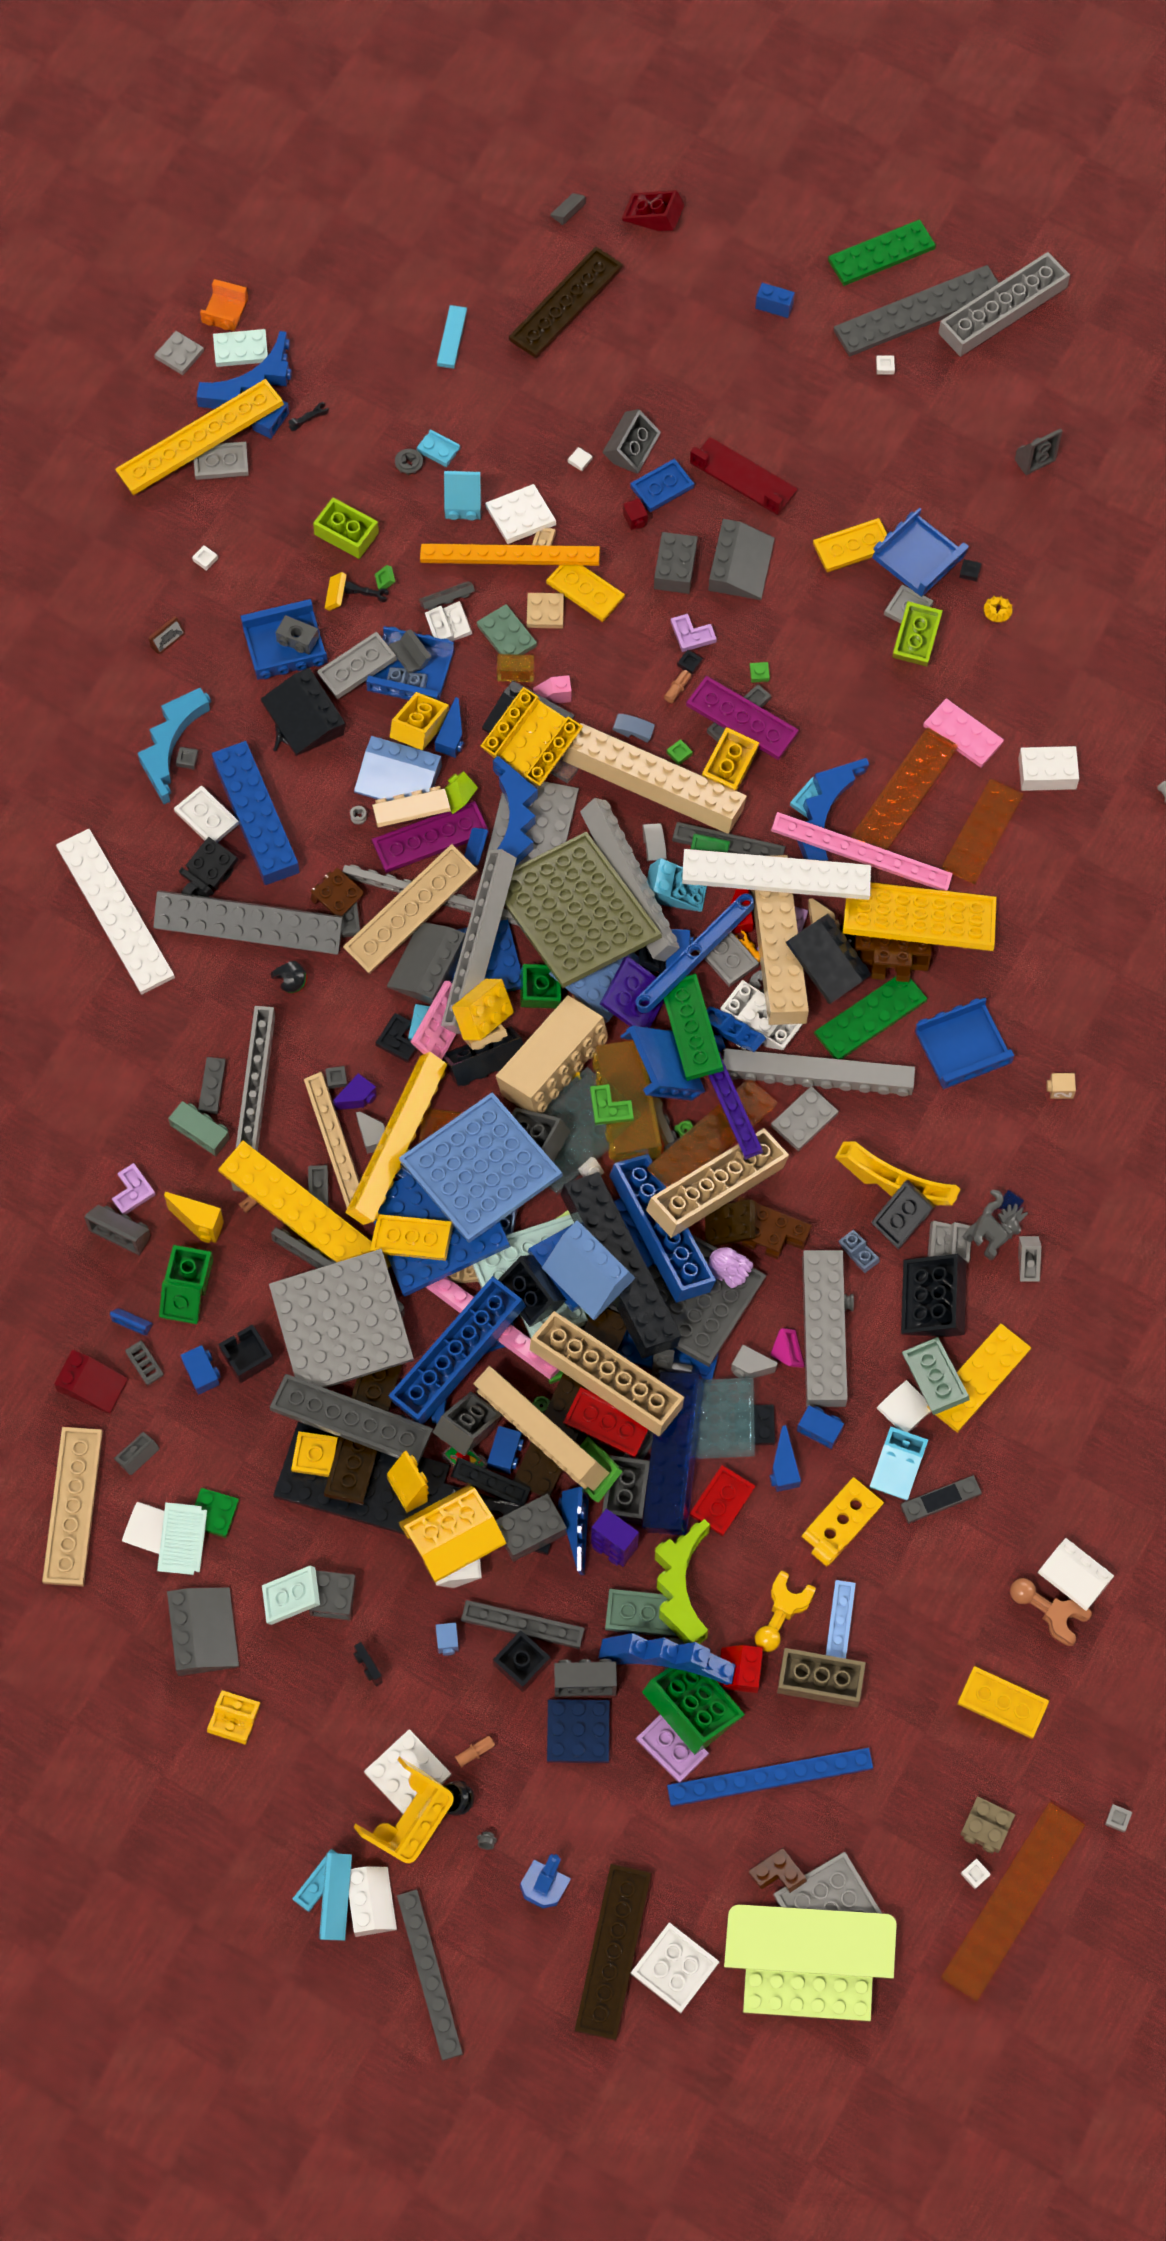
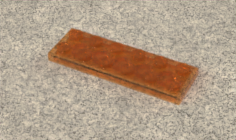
M990 778L943 863L942 869L970 883L976 884L1023 798V793Z

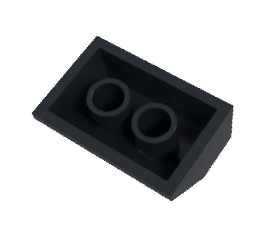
M534 1255L520 1256L498 1279L499 1282L523 1300L526 1307L520 1315L529 1327L550 1316L554 1311L556 1312L567 1300L549 1275L542 1269Z

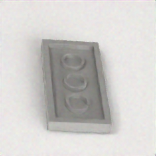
M375 632L319 669L317 674L334 696L339 699L366 681L368 675L373 676L396 661L397 657L381 636Z

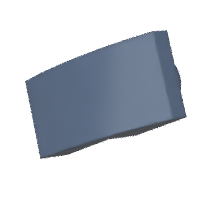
M390 667L387 680L421 688L426 687L428 679L426 674L408 673L405 668Z
M618 714L612 730L626 737L633 735L648 742L655 725L634 716Z
M854 1230L839 1240V1244L864 1273L880 1262L879 1257L866 1246V1241Z

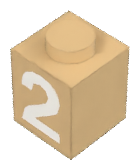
M1075 1073L1051 1074L1050 1080H1047L1046 1084L1047 1092H1050V1099L1074 1098L1076 1092Z

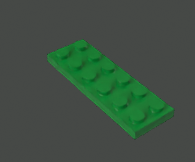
M919 219L828 256V261L843 286L932 251L936 245Z
M697 975L686 976L664 998L686 1080L689 1081L724 1071Z
M894 977L817 1029L814 1035L834 1059L842 1060L927 1002L928 998L911 978L909 982L896 981V977Z

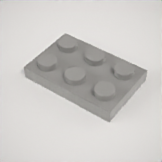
M246 442L218 444L194 459L195 479L249 476Z
M732 932L704 958L729 987L759 966V962Z
M810 1087L771 1123V1127L797 1151H800L838 1115L839 1111L813 1087Z

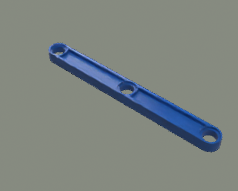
M742 894L636 998L639 1012H650L754 909L755 903L751 895ZM746 900L751 902L748 906L741 905ZM694 950H699L700 954L698 956H692L691 952ZM644 1000H647V1001L650 1002V1003H649L647 1006H645V1007H644V1006H640V1003H641L642 1001H644Z

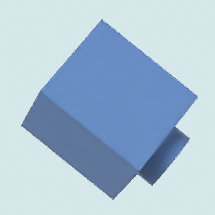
M456 1623L436 1625L438 1653L448 1656L458 1652Z

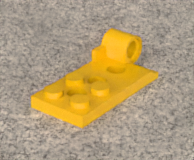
M853 1477L801 1537L814 1547L811 1554L827 1567L884 1505V1502ZM852 1501H859L861 1508L854 1510L851 1508L850 1503ZM845 1515L849 1521L846 1524H840L837 1517ZM831 1529L835 1532L836 1536L828 1539L825 1537L824 1532Z

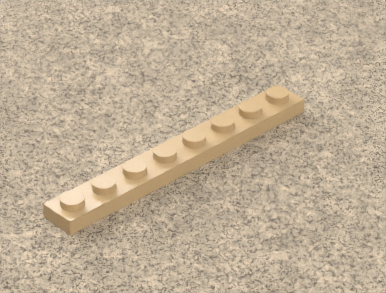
M322 1072L305 1078L304 1082L346 1207L348 1208L360 1181Z

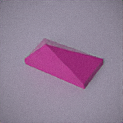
M785 1328L780 1329L770 1355L788 1366L804 1367L796 1331Z

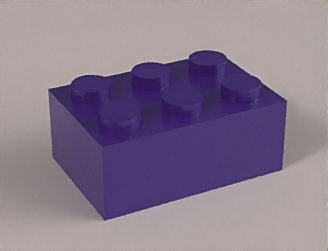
M605 1509L592 1526V1548L600 1554L604 1553L609 1556V1561L614 1565H621L622 1567L625 1566L638 1549L639 1532L611 1511Z

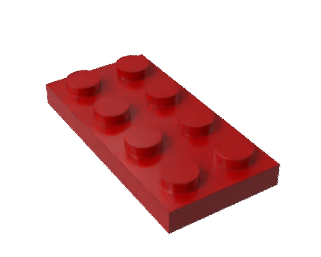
M580 1387L563 1424L636 1458L649 1431L596 1394Z

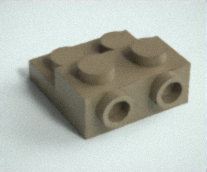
M977 1796L960 1835L970 1844L977 1843L982 1845V1849L989 1853H998L1015 1814Z

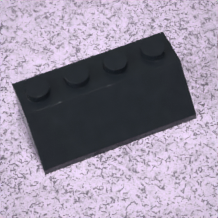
M510 1026L505 1028L508 1036L503 1037L499 1042H491L478 1050H472L466 1044L445 1053L443 1060L447 1063V1068L453 1081L457 1086H466L475 1079L485 1078L495 1071L499 1072L524 1045L520 1035Z

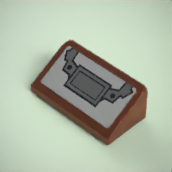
M174 616L149 636L150 647L157 654L164 652L185 634V630L178 618Z

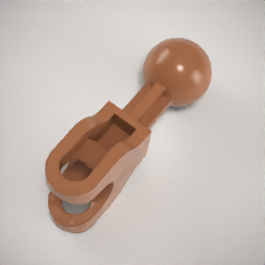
M1017 1579L1010 1587V1595L1016 1603H1031L1045 1613L1042 1619L1048 1623L1051 1636L1066 1646H1073L1076 1642L1075 1634L1067 1627V1619L1073 1617L1083 1622L1088 1621L1092 1616L1090 1609L1084 1610L1073 1600L1060 1601L1055 1598L1052 1603L1036 1593L1035 1585L1028 1579Z

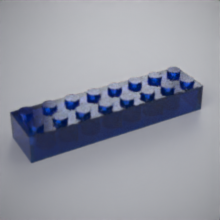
M661 1372L660 1381L682 1395L684 1402L681 1411L659 1437L653 1433L642 1527L647 1533L686 1535L704 1380L700 1374Z

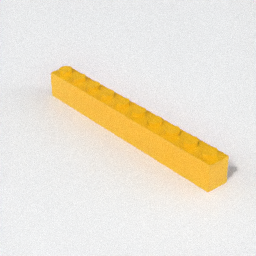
M431 1052L419 1057L345 1212L362 1225L374 1222L379 1215L378 1210L386 1200L385 1195L394 1183L393 1178L401 1169L399 1157L409 1151L408 1147L416 1137L415 1132L424 1120L423 1115L431 1105L430 1100L438 1090L437 1085L445 1075L444 1070L447 1063Z

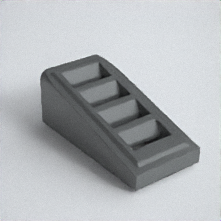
M142 1340L125 1350L127 1357L147 1386L164 1376ZM145 1356L147 1357L145 1360L141 1361L140 1363H137V1361ZM149 1363L152 1364L144 1370L141 1369ZM154 1369L156 1370L155 1373L146 1377L147 1373L151 1372Z

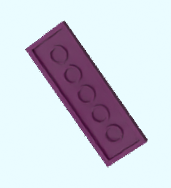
M705 676L686 702L687 707L719 726L727 727L759 742L758 749L777 760L781 758L799 732L795 727L708 676Z
M474 801L466 804L454 814L450 811L438 814L373 838L372 843L385 873L442 853L451 844L454 847H458L468 843L472 828L487 830L488 828Z

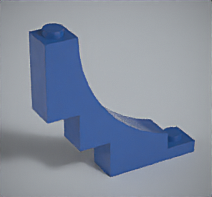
M497 756L493 759V771L499 776V787L505 796L509 809L508 828L497 850L502 849L516 857V866L533 851V841L525 833L536 824L535 815L527 808L538 799V790L503 759Z
M867 758L814 775L813 782L818 796L805 799L803 807L809 820L806 821L807 823L822 828L825 827L826 817L833 803L845 790L853 785L855 776H860L867 771L869 766ZM797 840L804 859L828 861L825 850Z

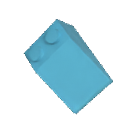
M444 471L445 519L481 520L480 472Z

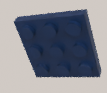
M548 1700L547 1762L609 1763V1700Z

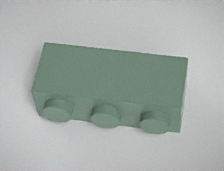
M182 1101L168 1118L171 1127L214 1156H217L230 1140L228 1129L224 1125H217L209 1115L205 1113L202 1115L191 1103L186 1104Z

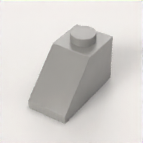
M356 1112L367 1154L375 1151L385 1130L384 1124L362 1112Z
M1019 1236L1018 1260L1020 1282L1040 1281L1041 1243L1039 1236Z
M742 1345L732 1363L731 1371L739 1378L752 1379L774 1373L778 1363Z

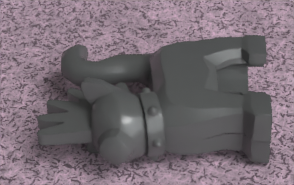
M994 1189L990 1193L996 1200L984 1208L981 1216L962 1236L968 1242L974 1240L977 1246L983 1242L982 1237L988 1240L989 1244L984 1255L989 1260L995 1258L997 1254L996 1249L1002 1246L1009 1238L1011 1239L1013 1234L1018 1235L1021 1233L1022 1228L1019 1226V1222L1028 1214V1212H1025L1021 1215L1023 1207L1017 1211V1204L1014 1205L1012 1211L1011 1205H1007V1211L1002 1209V1214H998L1001 1221L999 1224L992 1216V1212L1001 1207L1004 1199L1003 1194L999 1190Z

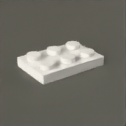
M202 785L174 808L175 813L203 840H206L209 836L215 842H219L239 825V821Z

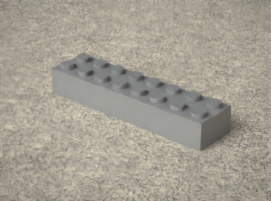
M1047 252L941 320L939 335L961 357L1066 289L1070 274Z
M804 1250L802 1272L806 1407L809 1405L812 1407H846L847 1372L843 1250Z

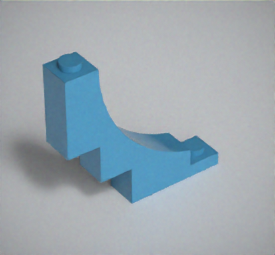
M201 688L161 706L166 722L149 729L151 739L155 745L138 752L139 762L163 804L170 802L169 794H171V791L168 787V784L171 783L170 761L177 740L194 720L210 711V697L207 692L203 693Z

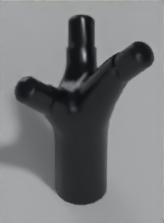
M276 724V741L273 751H277L280 742L289 745Z

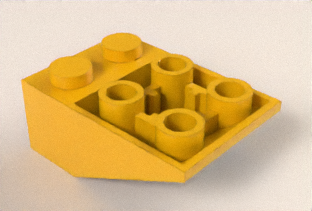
M404 1451L388 1471L387 1479L406 1513L428 1502L427 1495L429 1492L427 1490L428 1481L423 1472H418V1463L413 1455L409 1456L408 1452Z

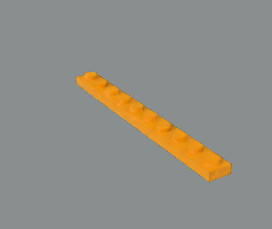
M421 544L420 561L421 563L599 566L600 546Z

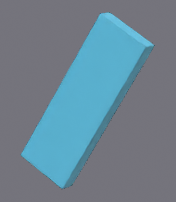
M330 1849V1851H329L328 1853H336V1852H335L334 1850ZM326 1856L293 1897V1901L307 1912H310L323 1896Z

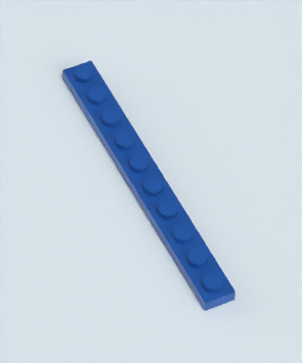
M869 1748L671 1784L667 1785L670 1805L674 1807L873 1770V1764Z

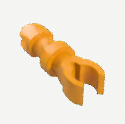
M741 930L742 935H744V941L742 939L738 940L760 962L759 951L754 948V943L750 942L746 933Z

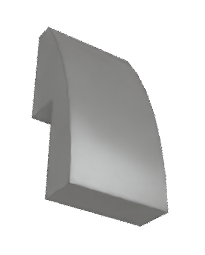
M661 823L642 825L647 861H657L660 858L666 860L665 840Z

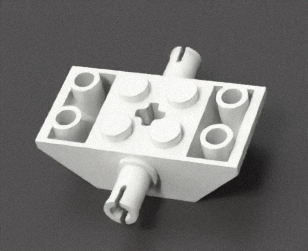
M744 980L739 983L721 1007L722 1011L733 1015L736 1020L748 1024L750 1029L762 1033L766 1038L762 1045L766 1048L784 1050L803 1025H768L764 993Z

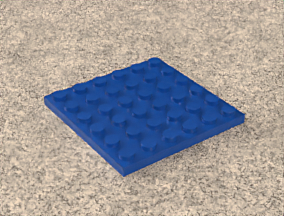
M411 1174L393 1183L385 1195L386 1200L378 1210V1213L381 1215L450 1221ZM500 1221L470 1243L453 1225L446 1261L387 1255L403 1295L408 1296L511 1247Z

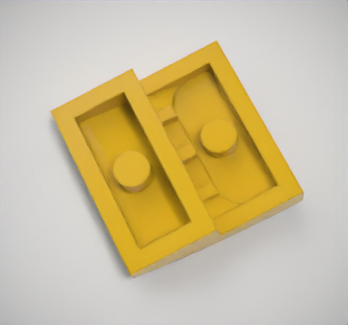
M221 1690L207 1728V1733L246 1745L259 1710L260 1702Z

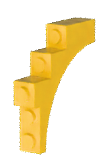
M856 1141L843 1142L835 1156L840 1163L864 1184H878L890 1196H893L906 1180H909L934 1205H953L961 1190L957 1185L932 1182L897 1169L874 1156Z

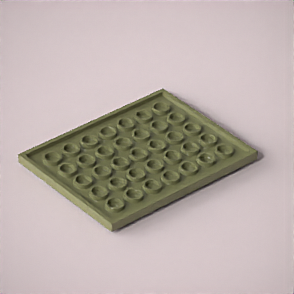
M587 832L514 868L504 906L562 988L662 938L659 929Z

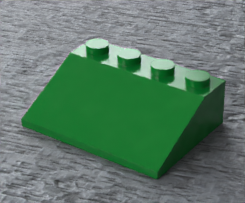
M666 1669L651 1679L642 1691L644 1696L694 1755L709 1746L745 1715L716 1680L679 1669Z

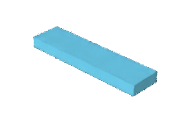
M453 305L449 307L437 360V366L455 368L467 307Z

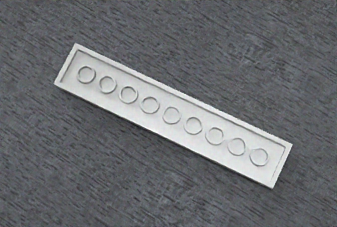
M90 829L56 844L59 853L140 994L142 995L174 979L175 976Z
M684 849L682 884L865 900L870 898L871 865Z

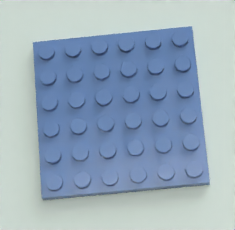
M493 1092L399 1157L402 1165L468 1243L563 1176L559 1168Z

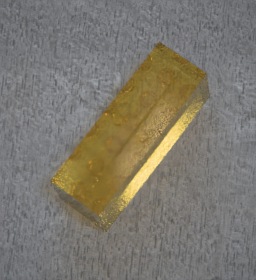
M634 1041L596 1046L592 1060L593 1071H596V1086L609 1084L612 1102L631 1100L634 1116L633 1121L606 1124L605 1137L606 1141L609 1142L610 1149H608L610 1160L617 1163L645 1154H649L651 1160L660 1159L662 1144L653 1097L646 1096L643 1090L650 1084L649 1076Z

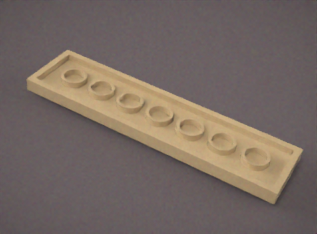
M451 844L347 942L343 948L371 974L464 886L478 870Z
M62 1427L43 1584L84 1587L103 1431L100 1429Z

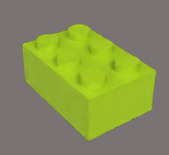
M333 497L313 523L314 535L358 559L361 558L379 534L378 521Z
M907 601L892 658L927 667L943 610Z

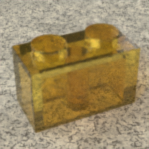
M498 654L497 681L534 682V655Z

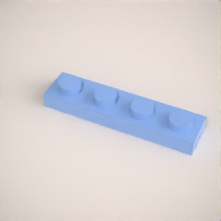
M835 1580L826 1655L846 1659L856 1583Z

